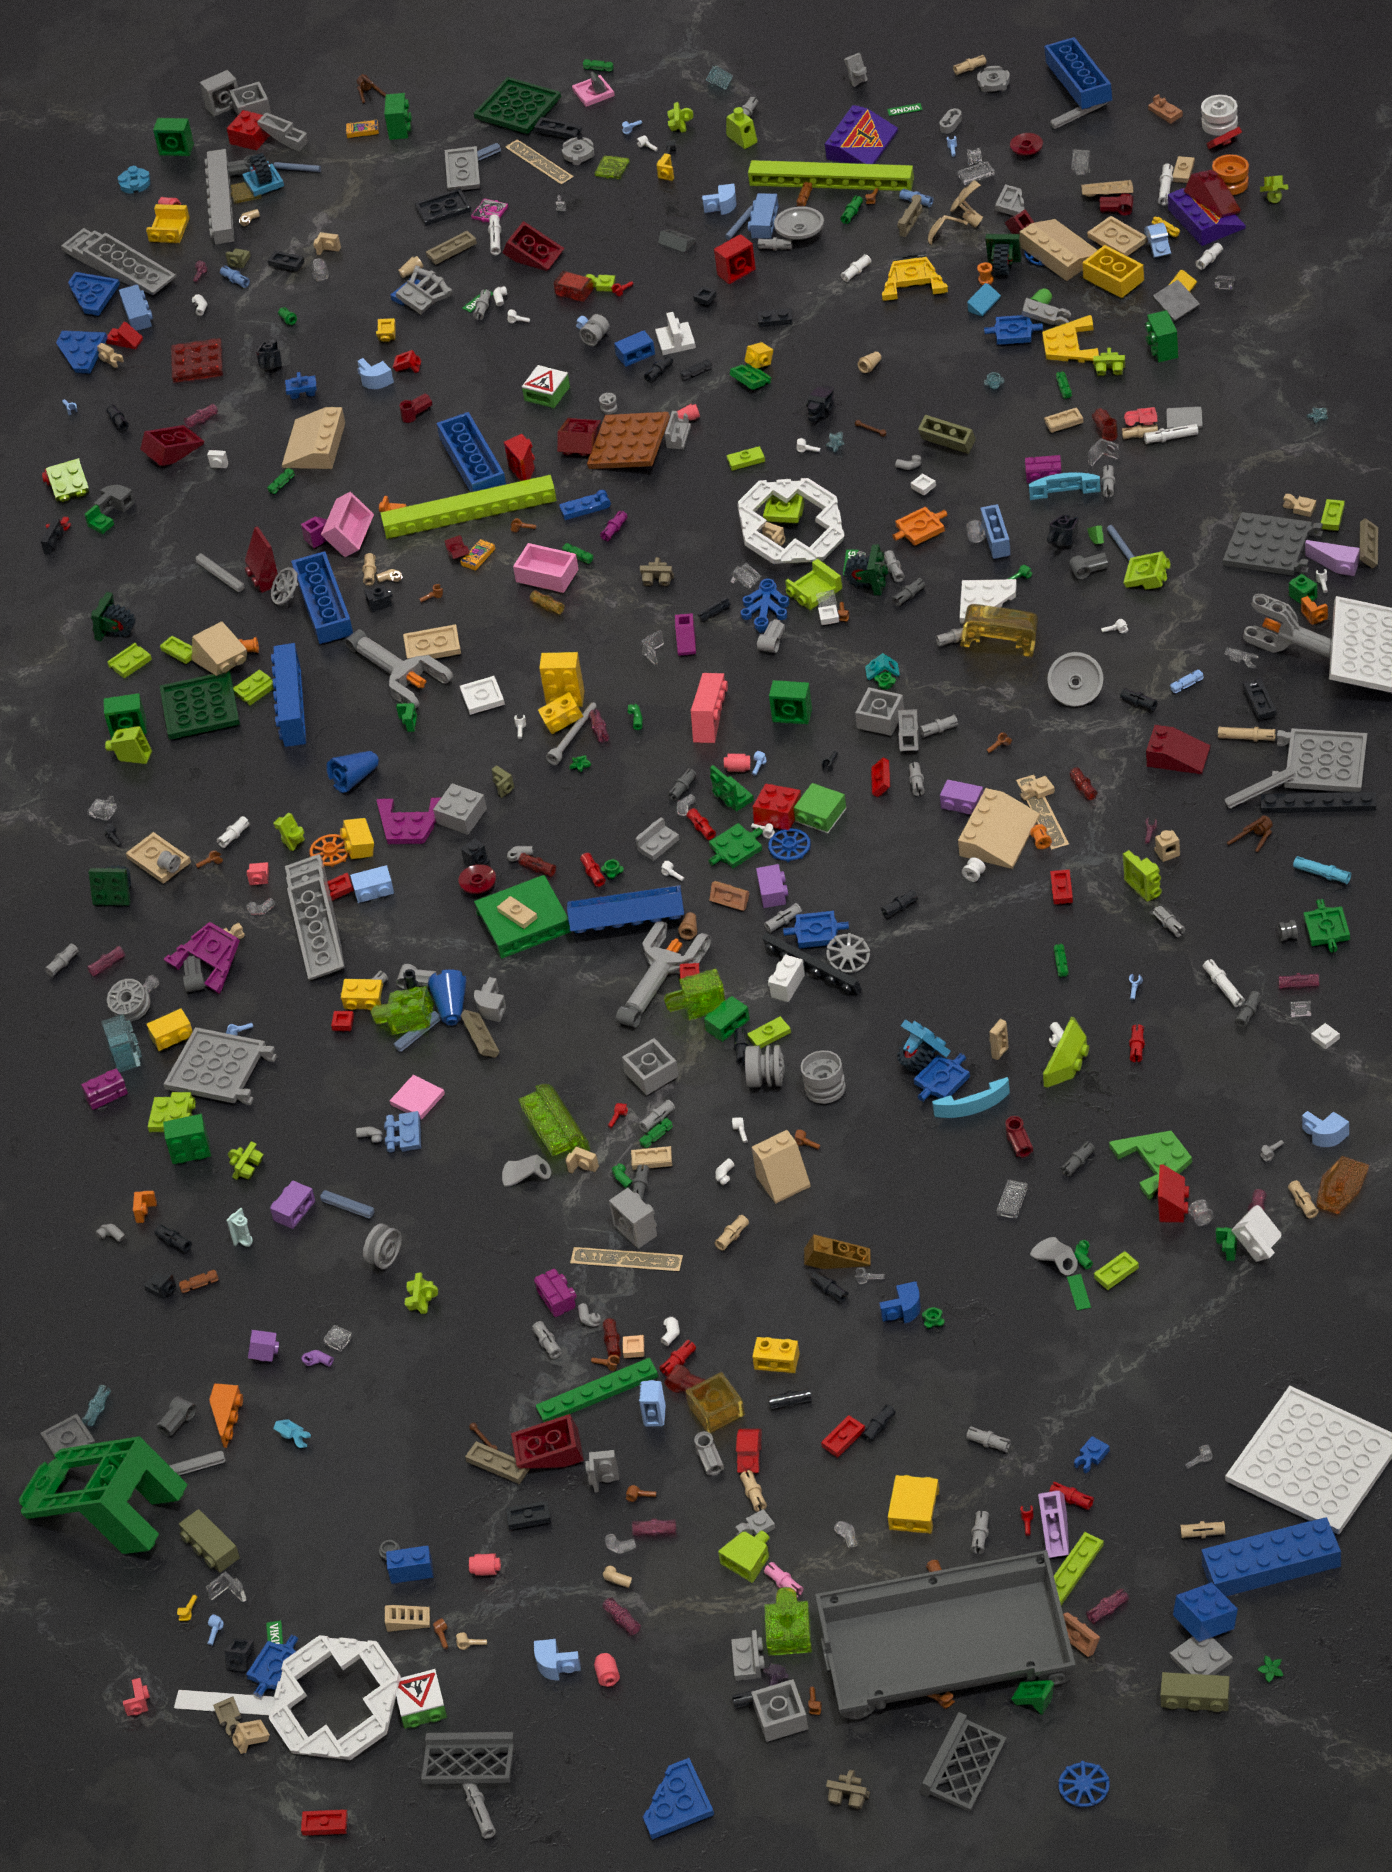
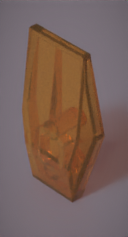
M1342 1156L1322 1176L1317 1207L1339 1214L1360 1192L1369 1170V1165Z

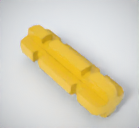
M1160 217L1153 218L1152 225L1164 223L1170 236H1179L1180 230L1178 228H1174L1173 225L1162 220Z

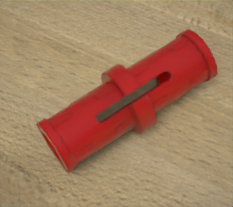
M695 808L688 811L687 817L693 822L694 828L700 831L707 840L713 839L716 836V831L709 825V821L702 817Z
M590 853L583 854L580 860L586 869V874L591 877L596 887L603 886L606 879L600 872V866L595 863Z
M1135 1024L1131 1028L1132 1036L1129 1040L1131 1048L1130 1060L1136 1062V1056H1138V1062H1141L1143 1058L1142 1049L1145 1047L1143 1039L1144 1027L1138 1024V1031H1136Z
M686 1340L677 1351H673L670 1354L671 1357L659 1367L661 1373L669 1377L679 1365L682 1366L686 1358L696 1350L695 1344L693 1342L690 1343V1340Z
M1053 1482V1485L1050 1487L1049 1492L1061 1491L1064 1494L1066 1503L1070 1505L1073 1503L1086 1510H1090V1507L1093 1505V1497L1078 1492L1074 1487L1069 1488L1057 1482Z

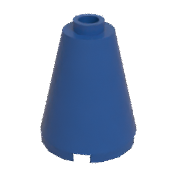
M372 751L333 757L327 762L326 770L329 779H333L336 783L333 786L339 792L345 793L377 768L379 759Z
M442 970V974L436 976V973L429 977L428 986L442 1022L452 1026L461 1020L466 976H463L462 972L458 970Z

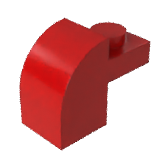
M761 1429L738 1430L736 1443L737 1472H747L748 1470L755 1473L760 1472Z

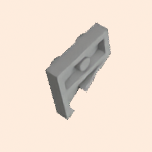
M1005 184L995 204V210L1013 216L1023 211L1024 200L1021 189Z

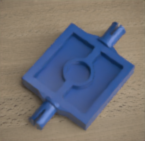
M1023 315L996 317L994 327H984L985 335L995 334L997 345L1031 342L1033 331H1043L1042 323L1032 324L1030 318Z
M834 911L796 915L795 927L783 928L784 936L796 935L799 948L824 946L830 943L837 935L838 930H849L848 921L837 923Z
M960 1053L954 1060H950L938 1054L914 1078V1084L924 1089L917 1096L918 1099L924 1102L929 1095H934L940 1099L952 1096L970 1077V1072L960 1066L966 1060L965 1055Z
M290 1635L286 1644H276L267 1641L246 1675L249 1680L259 1683V1686L254 1691L256 1697L262 1698L267 1688L276 1690L282 1675L283 1661L296 1652L293 1649L298 1641L295 1635Z

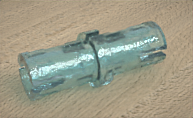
M99 1385L94 1398L89 1401V1408L82 1418L84 1424L89 1420L87 1425L94 1426L99 1413L104 1410V1403L111 1393L109 1388L104 1391L106 1386Z

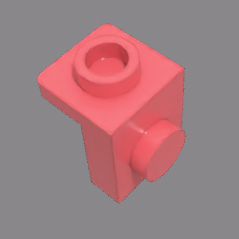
M141 1678L132 1680L135 1698L123 1701L127 1716L139 1715L142 1712L148 1711L146 1699L150 1698L147 1685L143 1686Z

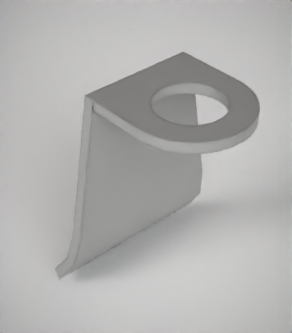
M537 1154L519 1161H508L502 1172V1182L504 1187L513 1186L532 1173L537 1174L542 1179H548L551 1176V1168ZM540 1164L545 1166L547 1170L546 1175L541 1172Z
M1050 1237L1039 1242L1030 1253V1256L1037 1260L1055 1261L1059 1271L1064 1275H1071L1077 1269V1259L1071 1247L1061 1243L1056 1237ZM1067 1258L1072 1260V1267L1069 1270L1063 1268V1261Z

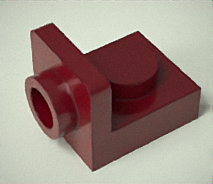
M460 535L444 541L448 555L452 559L470 553L468 546L464 545Z

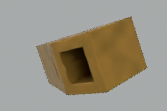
M813 1234L804 1248V1265L820 1269L870 1266V1248Z

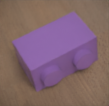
M947 779L940 794L941 808L972 815L983 794V787Z
M779 864L756 868L763 908L785 905L788 889L787 885H783L786 882L784 871L780 872Z
M292 1181L288 1187L284 1188L280 1197L271 1205L270 1210L273 1221L293 1229L315 1202L312 1188Z

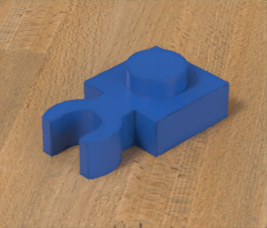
M1092 1436L1080 1449V1456L1075 1459L1074 1467L1078 1468L1079 1465L1085 1464L1083 1472L1085 1474L1088 1473L1092 1462L1098 1465L1110 1451L1109 1445Z

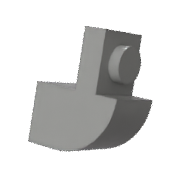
M917 709L898 710L900 751L918 750L919 726Z
M489 977L481 991L475 990L474 999L477 1012L482 1018L500 1022L506 1010L504 995L498 994L499 989L496 978Z

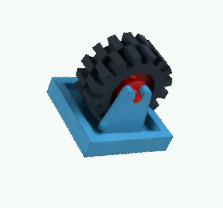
M263 153L249 158L251 164L250 172L242 175L254 197L284 186V182L273 164H269L266 161Z
M904 1020L901 1026L911 1034L906 1038V1042L903 1041L901 1043L903 1046H899L898 1050L900 1052H897V1060L909 1071H921L923 1066L926 1068L928 1066L926 1063L931 1062L932 1059L930 1057L934 1056L935 1051L945 1057L951 1052L945 1047V1041L936 1037L933 1032L916 1021L910 1023Z

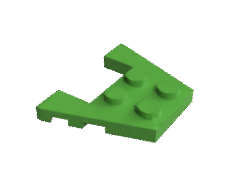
M1172 1131L1109 1142L1110 1149L1118 1159L1137 1151L1153 1171L1154 1176L1139 1182L1140 1189L1149 1200L1158 1191L1160 1164H1164L1180 1174L1192 1163L1191 1155Z

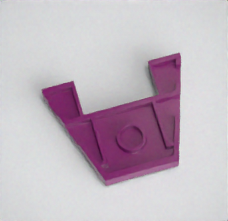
M431 798L429 812L393 813V799H377L387 843L424 844L434 828L436 819L433 809L441 798Z
M209 922L192 935L190 941L185 945L181 944L176 948L177 951L171 956L167 955L163 960L179 970L190 954L200 958L201 961L215 968L204 984L220 994L240 940Z

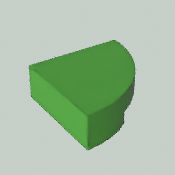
M1102 526L1087 528L1093 543H1104Z

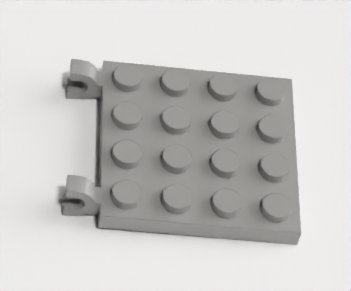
M1293 728L1291 732L1278 730L1277 746H1285L1290 743L1287 768L1292 767L1296 774L1295 778L1282 783L1285 784V788L1361 792L1367 733ZM1273 771L1272 776L1279 773V771Z
M195 1027L165 1080L164 1087L167 1090L191 1092V1095L235 1103L239 1099L242 1103L251 1105L254 1100L250 1096L251 1090L243 1088L260 1056L270 1062L276 1060L277 1055L273 1054L275 1048L274 1046H266L265 1041Z

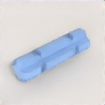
M1196 670L1192 674L1184 676L1178 682L1171 683L1170 690L1176 694L1181 689H1186L1202 680L1203 673L1200 670Z

